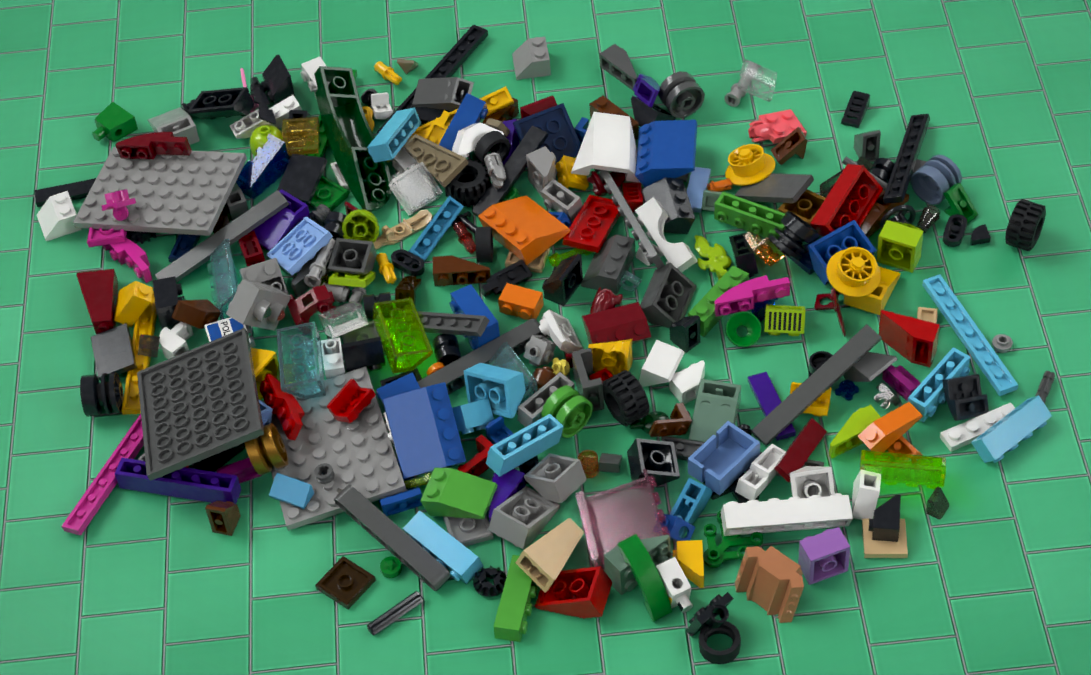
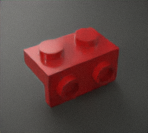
M350 379L329 402L327 408L337 421L351 423L371 403L376 394L372 389L359 387L354 379Z

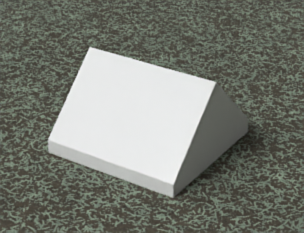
M656 340L641 369L639 382L642 387L670 382L685 352Z

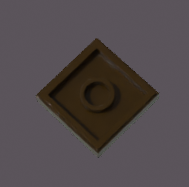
M342 556L315 586L317 590L349 610L376 579L374 575Z

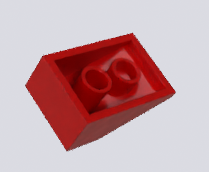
M601 566L563 570L546 593L542 589L540 590L535 607L540 610L579 618L602 617L613 582Z

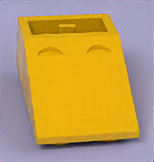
M879 267L881 279L876 290L865 297L859 298L844 295L843 304L880 315L901 273Z

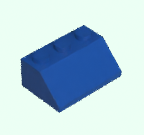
M855 220L808 245L813 269L824 285L830 283L827 278L826 268L828 261L835 253L850 247L864 248L873 255L876 252L875 247Z

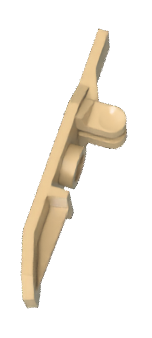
M420 210L413 217L407 220L403 219V222L392 228H389L387 225L383 226L382 235L374 242L375 250L385 245H394L424 229L432 220L433 215L428 210Z

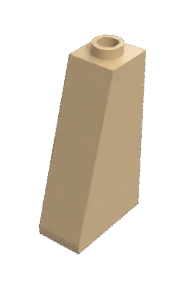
M568 518L524 549L515 563L546 593L558 577L584 531L572 519Z

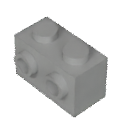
M554 179L541 191L544 205L550 210L554 209L557 212H564L571 222L576 218L583 206L579 196Z

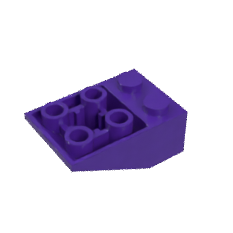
M282 189L279 192L285 197L289 205L252 230L255 231L260 246L268 251L273 249L305 217L310 219L308 205Z

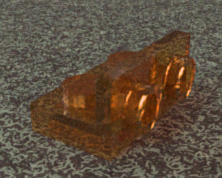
M750 231L743 235L753 252L770 267L778 263L785 256L768 237L762 240L758 234L754 236Z

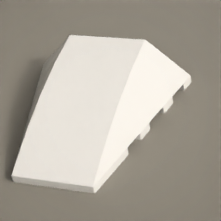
M593 112L571 174L589 176L591 169L626 173L625 181L640 183L635 176L637 147L630 116Z

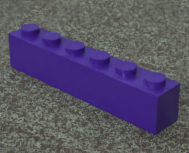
M121 458L115 471V477L121 489L209 503L230 501L234 504L237 503L241 493V486L237 475L183 467L180 470L150 481L146 473V462L128 458Z

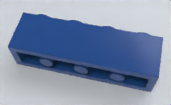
M466 93L439 145L452 151L458 131L472 124L479 123L481 119L486 117L488 113L486 102Z

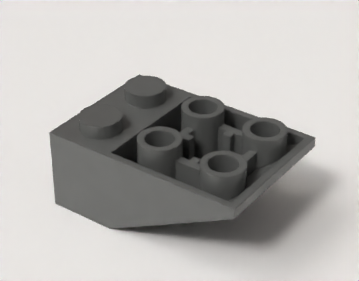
M458 77L419 79L412 106L454 111L459 108L466 93L471 95L474 82Z

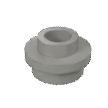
M1005 334L996 335L992 340L994 349L999 353H1006L1013 344L1012 339Z

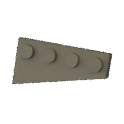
M414 134L404 145L405 151L444 188L468 164L467 158L417 134Z

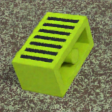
M766 304L764 332H768L769 335L788 333L789 336H800V334H804L805 306Z

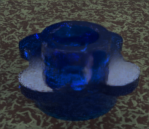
M850 380L842 381L839 384V388L835 389V394L842 396L847 401H851L853 395L859 392L858 386H855Z

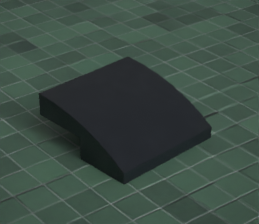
M979 374L942 380L946 401L955 421L978 417L989 412L987 394H981Z

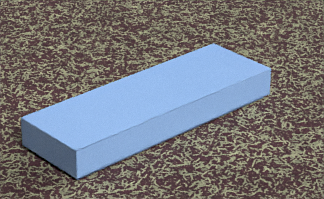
M695 167V170L691 172L686 192L693 212H702L703 191L707 190L711 169Z

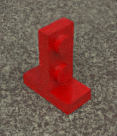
M482 434L476 438V446L479 453L466 464L461 465L457 470L478 477L490 468L486 461L488 451L493 444Z

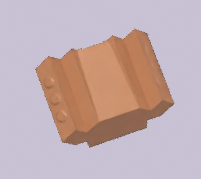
M759 546L746 547L735 581L736 592H746L747 601L752 600L767 611V615L778 614L779 623L792 622L804 588L801 566L772 546L766 551Z

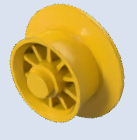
M743 145L729 154L728 162L730 165L725 171V177L729 178L733 185L746 186L755 184L767 178L774 171L776 163L771 155L764 153V149L760 145Z
M850 247L835 253L828 261L826 268L827 278L832 287L848 297L859 298L871 294L876 290L881 279L880 268L875 257L868 250L861 247Z

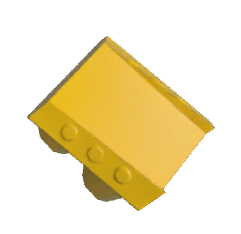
M632 339L588 345V348L592 350L594 372H598L606 367L612 374L616 375L624 370L629 371L632 367Z

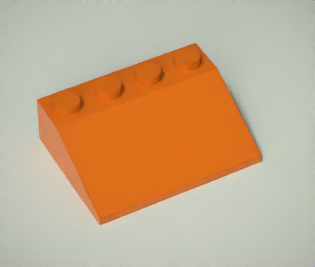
M527 195L493 204L478 215L483 227L492 228L493 238L520 260H523L526 265L530 264L571 231L570 228Z

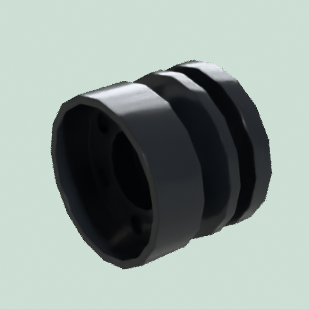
M787 211L780 220L786 228L783 230L775 226L774 230L779 234V237L770 233L768 238L785 255L800 261L803 257L797 250L807 253V249L802 245L803 242L811 244L818 239L820 234L791 211Z
M111 372L110 376L107 373H103L101 382H99L96 374L81 376V402L87 417L101 415L102 406H104L107 414H111L112 410L115 413L122 412L123 388L117 372Z

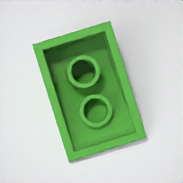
M434 468L420 502L430 516L484 519L498 485L495 482L452 468Z

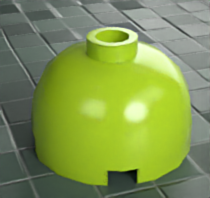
M262 125L252 132L250 148L255 157L265 160L264 157L274 159L285 151L286 142L284 135L276 126Z
M365 209L351 211L342 223L344 239L371 241L374 243L379 236V223L376 216Z

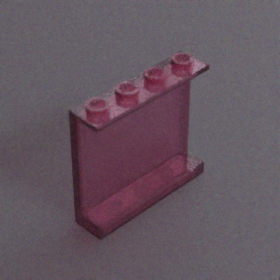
M643 469L645 477L586 497L583 491L575 493L590 559L594 567L601 566L605 570L604 554L616 547L617 543L634 534H637L640 540L663 535L670 536L667 526L663 524V521H666L664 512L658 506L661 504L658 492L654 491V488L657 487L653 475L649 476L646 469Z

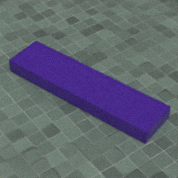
M767 372L748 377V383L766 417L781 403V400ZM792 423L775 438L776 441L796 436Z

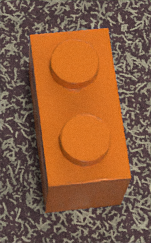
M507 283L498 299L499 312L525 320L537 319L544 305L543 292Z

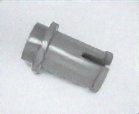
M355 287L352 289V296L347 303V307L350 310L357 311L359 309L363 295H366L365 288Z

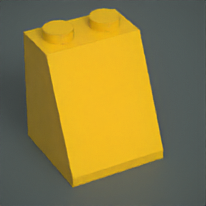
M251 348L259 400H262L263 396L259 389L266 375L271 374L278 381L282 378L276 352Z

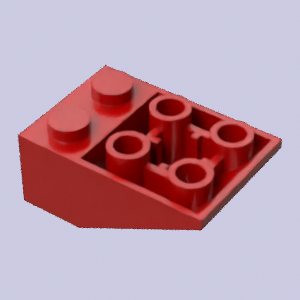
M881 310L879 323L881 340L909 362L931 367L937 351L940 324Z

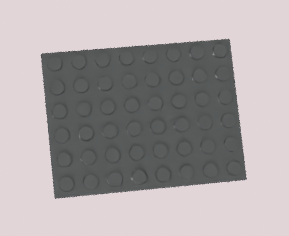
M245 328L137 372L146 473L150 481L264 435L249 336Z

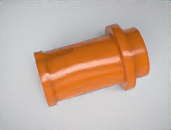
M729 178L716 182L710 181L707 184V190L717 192L731 190L732 183Z

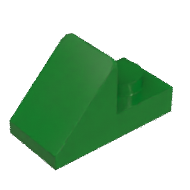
M961 183L954 184L943 193L950 205L944 212L949 216L955 214L963 215L967 219V223H969L978 215Z

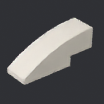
M771 444L751 463L750 469L738 480L735 492L749 500H755L778 473L774 467L786 451Z

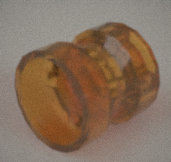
M584 450L579 453L578 459L581 461L586 478L595 477L599 472L597 453L592 450Z

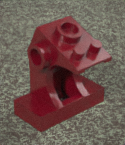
M325 285L315 286L297 299L290 294L291 298L287 304L295 325L305 334L311 331L309 319L314 313L318 311L320 313L328 312L335 317L334 311L337 308L336 305L332 306L335 302L332 291H327Z

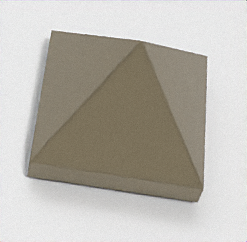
M397 60L405 74H408L418 66V63L414 60Z

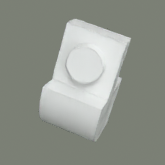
M180 322L171 330L167 327L162 329L159 341L163 354L167 359L189 351L186 340L193 335L191 325Z

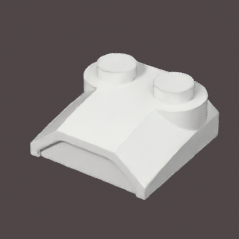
M550 309L543 314L539 328L544 335L551 337L560 350L572 353L583 349L569 319Z

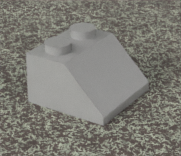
M545 36L527 39L512 53L516 80L551 75Z
M546 146L526 154L528 180L541 197V191L552 179L556 180L557 175L555 167L556 157Z
M550 453L524 475L525 480L542 497L557 503L564 502L587 480L579 459Z

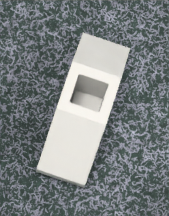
M481 122L472 124L458 131L452 152L466 158L469 156V152L474 150L475 153L477 142L485 134L491 131H499L503 135L504 133Z

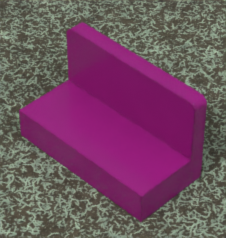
M890 365L883 371L882 379L906 401L921 384L901 365L896 368Z
M250 458L216 469L217 473L237 475L239 483L262 476L256 472Z

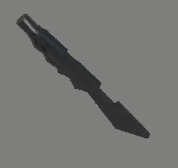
M253 77L251 79L250 93L255 98L254 103L259 104V119L275 125L276 119L273 110L268 109L270 102L265 94V89L258 78Z

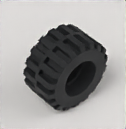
M468 159V164L445 187L446 197L451 196L463 206L471 207L472 205L476 206L491 183L485 164L479 163L478 160L472 161V159Z
M1021 199L1016 204L1010 217L1005 235L1006 244L1030 251L1040 236L1046 216L1045 206Z
M624 370L602 382L604 401L613 417L620 424L628 426L649 414V402L640 382L629 371Z

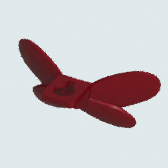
M832 288L829 294H818L815 310L834 309L837 313L841 331L845 337L844 321L838 304V298L841 293ZM826 298L832 301L827 305L820 304Z

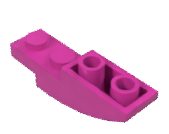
M126 238L125 242L102 245L104 250H109L110 256L114 261L118 260L121 265L126 263L129 268L133 267L139 279L142 278L145 283L153 280L148 267L150 264L147 254L137 244Z
M767 275L736 285L714 301L715 316L754 309L755 302L790 296L789 278L785 277L769 281Z

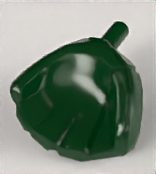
M654 411L643 417L640 424H630V429H642L649 434L654 421L667 420L669 417L663 412Z

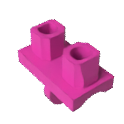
M124 189L104 194L107 204L101 205L102 211L113 209V216L116 220L123 221L127 219L129 211L126 206L136 203L135 198L129 199L128 190Z

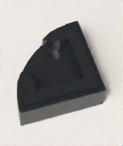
M986 224L974 229L971 235V245L990 242L991 237Z

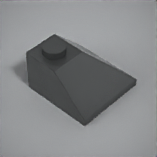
M868 352L843 376L846 382H870L898 359L892 355Z

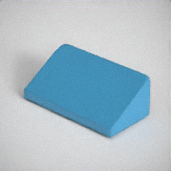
M277 473L269 497L305 509L314 495V490L308 483Z

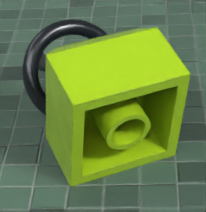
M896 206L882 217L880 222L882 231L878 238L876 261L911 273L914 272L921 258L924 232L920 228L911 225L916 216L912 206ZM907 211L910 212V217L908 220L905 217ZM896 212H899L898 215H896V216H894L893 218L889 219L893 214H895Z

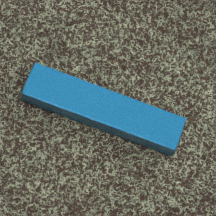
M449 196L408 252L425 261L464 206Z

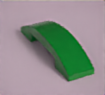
M634 534L617 543L625 563L629 564L646 600L644 604L652 621L655 622L671 613L670 600L662 579L638 535Z

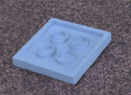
M305 217L266 256L269 259L277 258L279 267L293 276L302 269V266L308 260L314 258L316 253L326 246L333 236L328 230Z

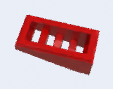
M622 183L623 196L632 212H636L635 210L643 205L641 183Z

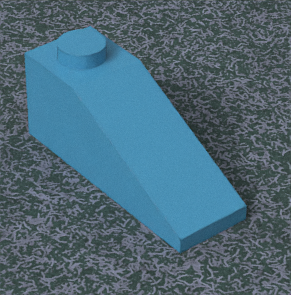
M689 478L669 515L677 516L692 525L704 510L713 491L707 486ZM682 526L679 530V536L681 538H683V536L687 532V528L685 526Z

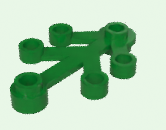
M721 511L717 513V522L720 524L722 542L716 546V526L713 524L705 525L704 536L707 537L708 549L703 554V560L711 568L719 567L725 560H742L744 554H741V552H745L747 546H761L763 544L762 533L754 532L751 534V537L739 538L741 535L724 536L722 519L720 518ZM729 547H739L737 551L725 552Z

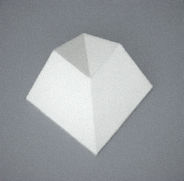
M805 466L789 473L792 497L809 498L812 495L826 497L835 494L832 467Z

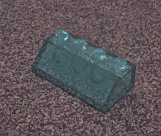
M229 238L224 239L209 255L210 263L207 264L209 275L212 274L213 276L209 277L211 288L215 289L211 293L213 302L217 303L214 306L221 311L220 320L230 318V316L226 315V312L238 287L236 267Z
M315 321L276 329L281 390L304 399L325 396L321 338Z

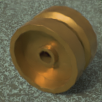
M272 423L263 426L264 435L244 442L250 461L259 475L271 472L272 465L279 469L289 464L283 440Z

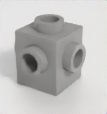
M532 335L530 341L525 346L523 357L527 358L530 364L537 367L548 365L554 357L553 352L556 344L542 335Z

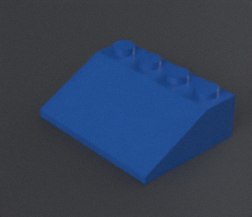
M696 120L653 121L639 128L635 176L644 188L665 177L678 178L695 170Z
M445 382L383 399L403 479L433 472L434 468H449L466 462Z

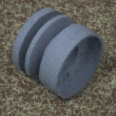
M939 154L934 155L911 176V186L916 195L922 201L931 205H936L945 199L943 193L954 184L961 183L962 181L961 172L957 165L948 157Z

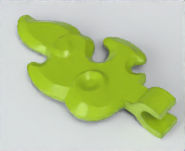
M695 235V250L699 253L700 257L709 258L708 261L698 258V266L702 270L710 268V272L716 273L719 281L727 272L726 268L731 265L730 257L726 255V251L721 245L715 243L714 247H710L706 238Z

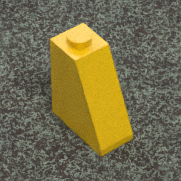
M134 281L120 289L114 321L121 324L127 323L129 327H132L151 303L153 287Z

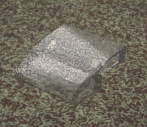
M745 59L740 72L741 78L738 89L770 102L776 86L777 72Z

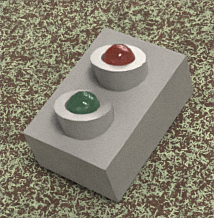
M242 279L233 300L229 303L226 315L243 325L275 331L279 321L285 317L284 311L291 296L274 286Z

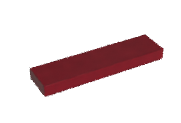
M811 418L774 469L789 483V473L802 468L827 431Z

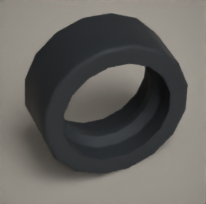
M491 131L477 142L475 155L485 164L484 158L488 155V151L495 144H498L491 153H498L501 160L504 161L510 152L511 144L499 131Z
M476 227L477 262H493L492 228Z
M725 621L719 628L714 629L706 624L701 629L699 649L704 659L715 664H726L738 656L741 648V637L735 625ZM714 634H724L732 639L733 644L726 650L718 651L713 650L707 645V639Z

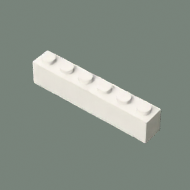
M841 493L831 494L826 497H821V495H812L809 498L795 496L790 497L788 500L772 498L762 502L758 500H749L746 503L731 501L724 504L720 512L724 536L752 534L754 532L769 533L849 526L853 519L849 495H842Z

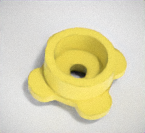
M554 358L552 361L553 373L557 375L561 372L565 376L568 375L570 371L569 363L565 359L559 360Z

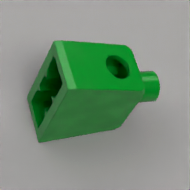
M112 102L95 118L97 129L92 132V135L97 141L106 137L112 142H116L138 130L132 114Z

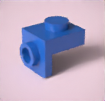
M502 416L491 420L485 427L487 439L493 445L514 434L505 426Z

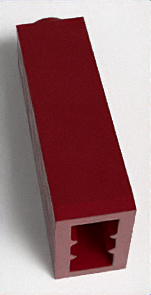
M115 270L78 272L76 276L95 333L99 334L116 326L114 316L118 294V279Z

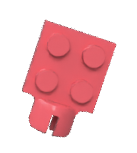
M791 109L759 115L758 120L751 122L748 129L750 139L754 138L752 142L756 143L770 140L773 144L780 143L797 127L801 128L805 137L807 131Z

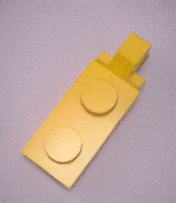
M444 110L440 119L436 117L424 138L439 145L450 125L451 113Z

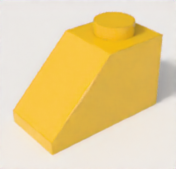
M702 540L677 541V549L673 550V557L677 559L686 578L699 588H704Z

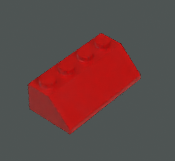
M847 164L810 222V225L822 237L853 220L860 227L883 191V188L864 165Z

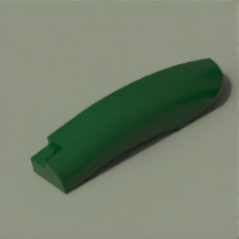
M319 66L314 73L318 88L315 95L334 158L350 191L362 209L370 212L382 208L390 199L392 190L388 185L392 184L387 161L374 163L372 156L369 154L367 147L375 137L363 112L352 68Z

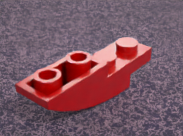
M267 374L264 381L261 382L259 390L265 404L273 409L272 414H276L279 418L287 439L295 441L303 426L301 420L305 413L292 393L275 377Z

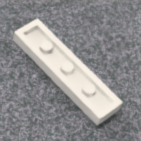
M1010 402L940 432V439L950 452L971 444L974 439L1014 410L1015 407Z

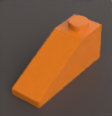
M907 402L872 422L858 437L878 458L918 422L923 415L910 402Z

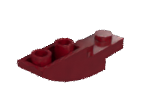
M173 132L142 134L117 142L115 145L121 159L154 160L156 155L190 156L192 152L187 137H174Z

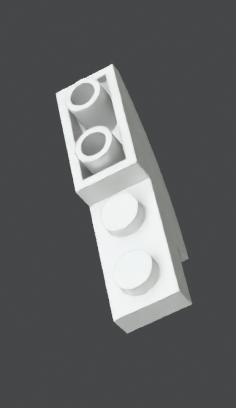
M294 95L269 108L273 110L276 119L275 125L259 119V109L229 126L237 139L250 138L252 132L259 126L273 125L281 128L287 125L289 110H302Z

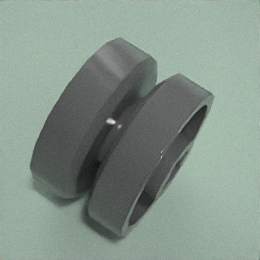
M680 71L673 73L662 82L658 96L672 116L684 118L695 113L701 107L705 94L691 74Z

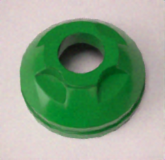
M738 312L727 321V338L737 347L752 346L761 336V323L752 313ZM740 326L747 329V336H738L736 329Z

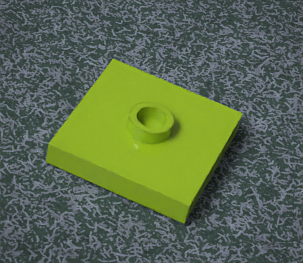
M370 271L365 275L335 272L329 277L328 284L366 288L375 279L376 272Z

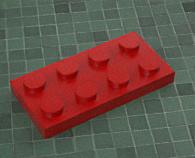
M589 195L571 224V231L563 237V245L599 253L621 215L617 209L620 205L616 206L612 199Z

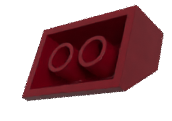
M639 302L582 316L589 344L632 339L633 344L651 338L647 318Z

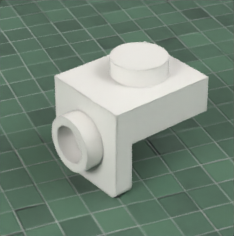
M387 92L371 94V109L375 119L385 120L393 114Z

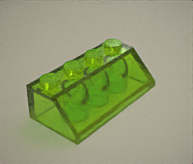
M412 298L374 303L373 322L381 338L392 373L413 371L433 354V350Z
M862 450L860 470L881 474V481L887 485L905 483L908 487L926 485L929 489H939V487H944L946 458Z

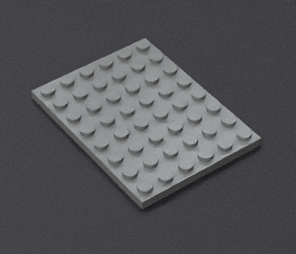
M113 147L73 224L75 228L89 229L93 227V229L102 228L105 230L113 228V230L124 229L125 231L210 236L247 160L246 154L192 151L190 156L156 155L154 160L121 159L117 148ZM127 189L129 199L135 198L136 200L135 204L126 206L129 211L127 219L123 221L116 220L113 216V209L102 211L101 205L107 204L104 194Z
M366 366L291 391L305 413L301 420L303 426L295 441L287 439L279 418L276 414H272L271 423L275 425L283 440L289 462L287 466L279 469L272 465L271 473L273 480L276 474L280 473L308 483L314 490V495L305 509L279 500L288 531L344 512L335 503L334 498L348 484L353 486L370 502L407 490L376 396L360 412L358 418L351 423L337 421L327 408L329 402L350 379H354L359 387L374 391ZM322 463L330 464L335 473L334 479L328 484L319 483L314 474L315 468Z

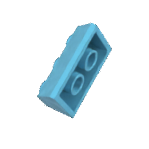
M478 363L464 370L468 403L489 398L493 414L507 418L515 416L526 392L523 372L484 363Z

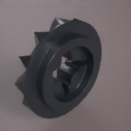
M490 565L489 568L484 569L482 567L480 572L475 573L473 585L480 595L493 597L503 592L507 577L505 572H502L499 567L496 569ZM486 577L494 580V586L489 581L487 582Z

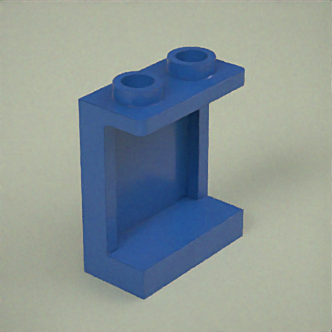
M414 476L403 479L406 491L379 500L382 512L386 516L423 506L420 502L422 493Z

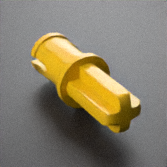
M381 61L374 65V70L381 74L383 79L389 80L395 85H399L402 81V78L394 72L392 67L386 66Z
M379 253L376 256L379 272L384 276L387 284H394V281L397 280L393 271L394 266L389 262L386 253Z

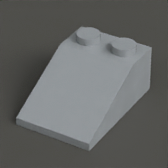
M525 486L493 510L488 530L495 533L498 537L513 543L514 546L524 549L536 539L558 511L560 504L546 500L538 492Z

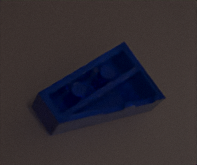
M270 133L266 137L268 141L262 148L258 147L256 150L257 155L252 161L248 160L236 181L242 193L253 200L284 174L289 163L286 143Z

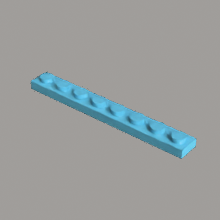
M941 274L923 280L922 286L997 394L1002 396L1018 389L1017 382Z

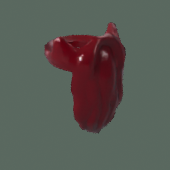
M591 171L587 182L593 184L592 190L595 195L605 196L608 194L604 187L607 183H602L597 173ZM613 171L610 175L619 187L624 182L626 173Z
M599 287L592 302L590 314L615 308V305L621 306L623 294L615 295L612 290L606 288L600 290L601 287Z

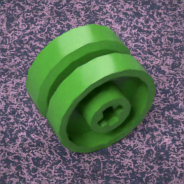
M565 385L558 388L547 399L543 406L541 417L543 418L551 414L564 426L561 436L570 438L580 432L587 424L593 411V404L584 396H581L574 388Z

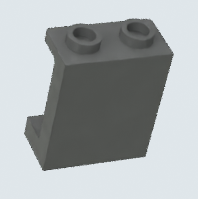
M591 348L572 352L573 374L578 393L593 404V411L604 409L601 378L588 379L590 375L594 374Z

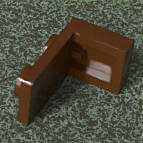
M684 403L675 404L670 415L671 419L654 421L649 432L650 437L686 434L692 419Z

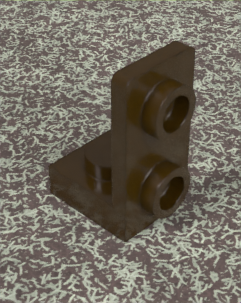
M406 276L395 288V311L416 310V290L421 284V279H416L415 276Z

